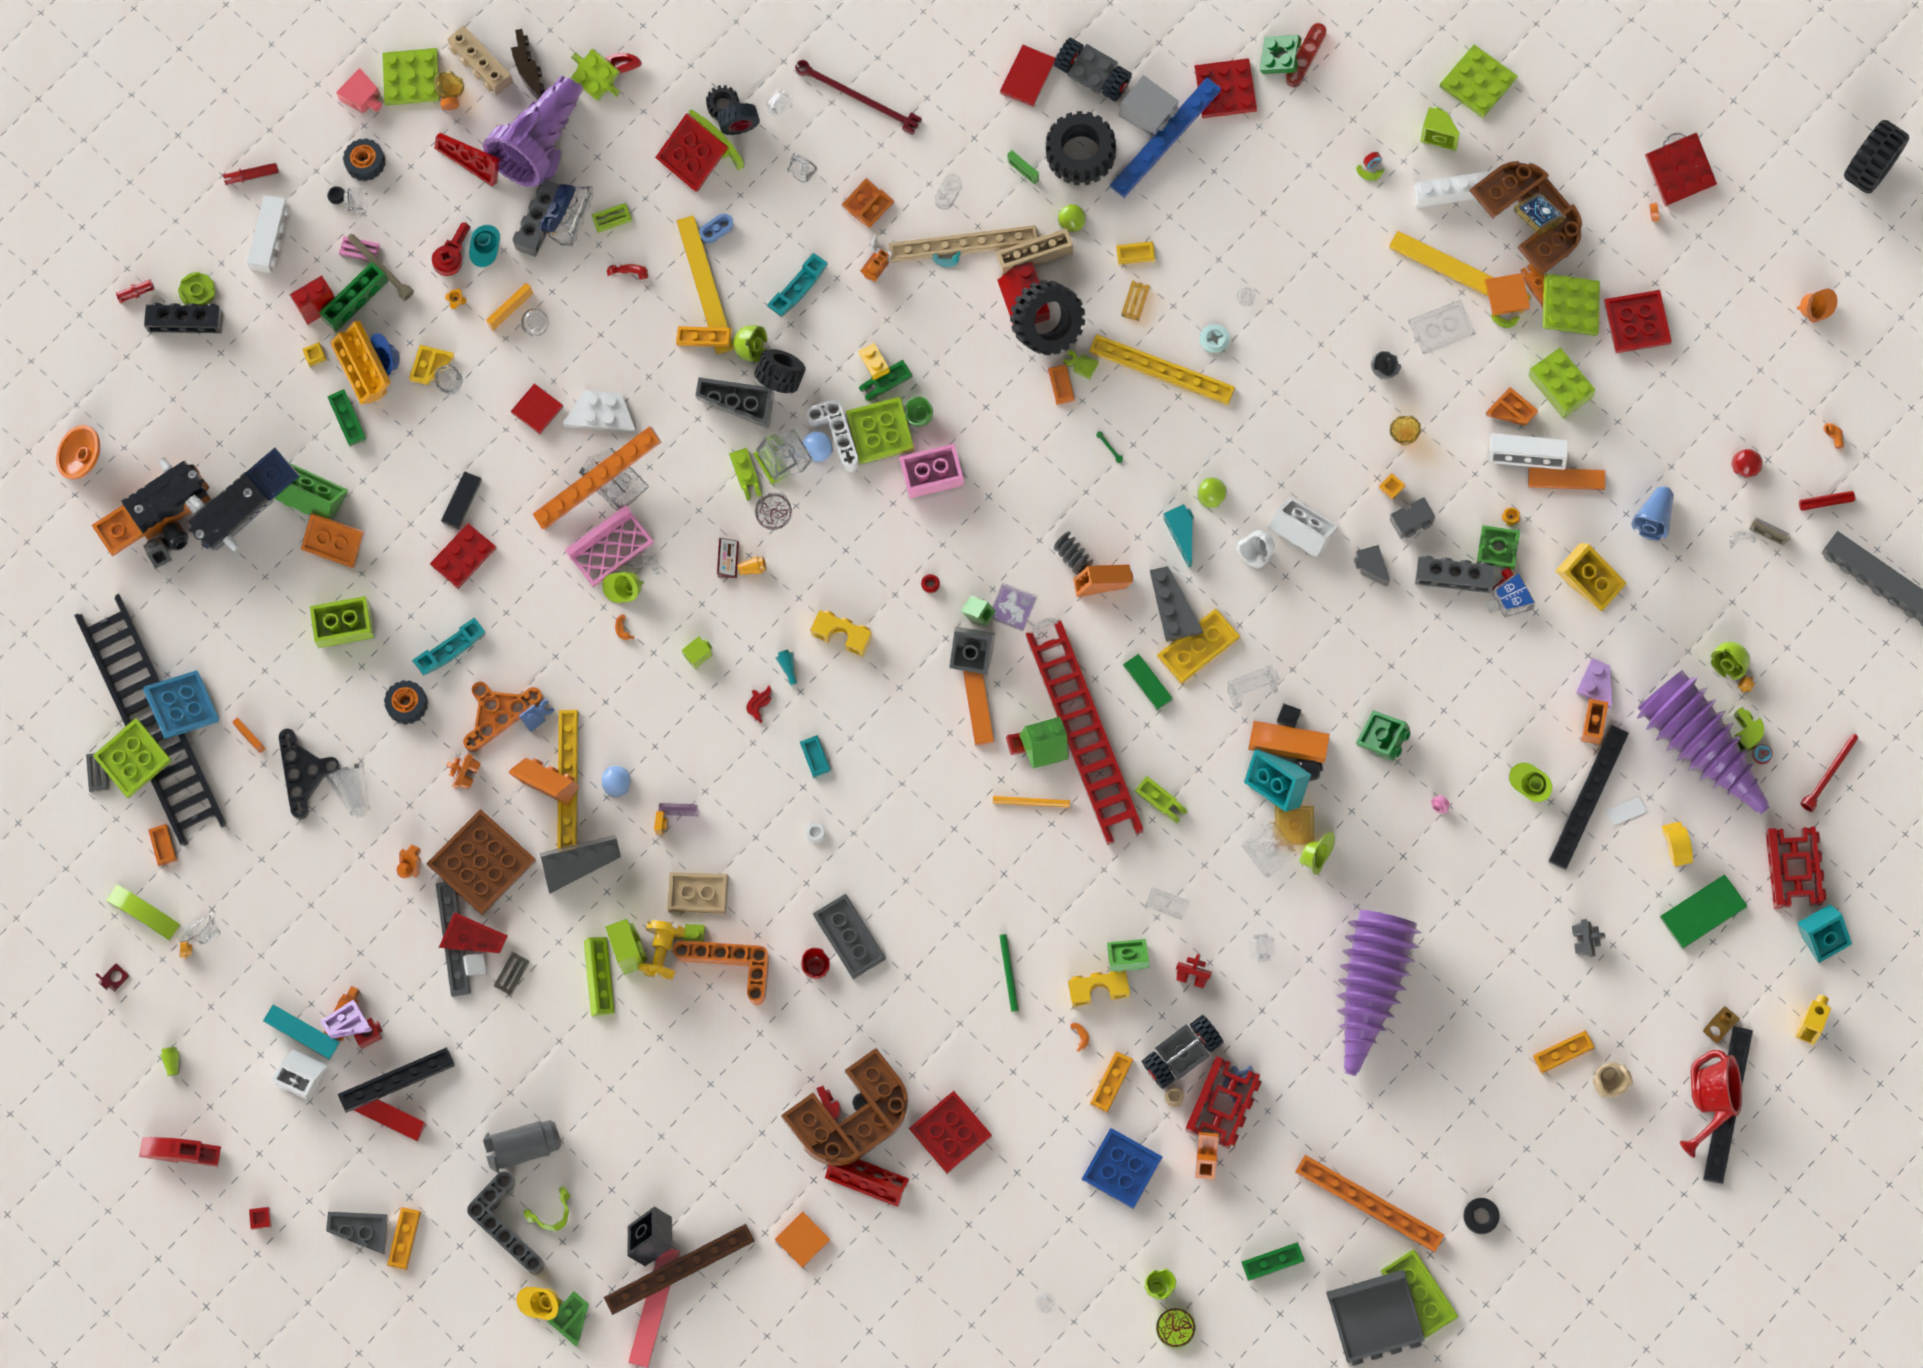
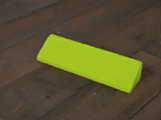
M589 937L584 940L591 1016L614 1014L607 937Z

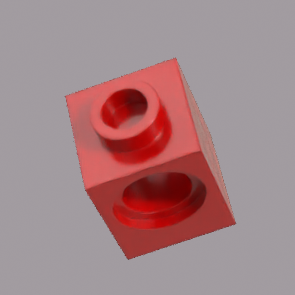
M372 1018L366 1020L373 1029L370 1036L365 1037L364 1033L354 1034V1038L361 1049L383 1039L380 1034L383 1032L378 1021L375 1022Z

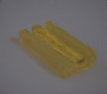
M1132 280L1121 313L1122 317L1140 321L1150 285H1143V283H1136V281ZM1134 288H1137L1130 313H1126ZM1142 289L1144 294L1137 315H1133Z

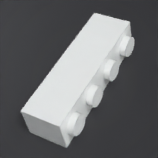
M1489 171L1415 182L1414 195L1417 208L1476 199L1469 190L1488 176Z
M263 196L247 260L250 270L272 273L273 267L277 265L276 255L277 251L281 249V235L285 232V219L290 213V206L285 198Z
M1492 433L1489 463L1565 470L1568 440Z

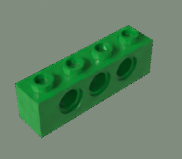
M371 262L319 312L323 322L334 332H337L389 282L385 273Z

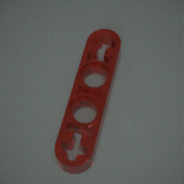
M1315 23L1308 31L1301 48L1296 54L1297 61L1304 59L1307 61V65L1304 67L1298 65L1297 79L1294 81L1291 80V77H1294L1296 72L1286 74L1288 86L1294 88L1302 83L1326 37V27L1323 24ZM1318 30H1321V33L1318 34V36H1317V38H1316V40H1315V39H1314V37H1315V32H1317ZM1307 44H1313L1315 46V50L1307 51L1305 49V46Z

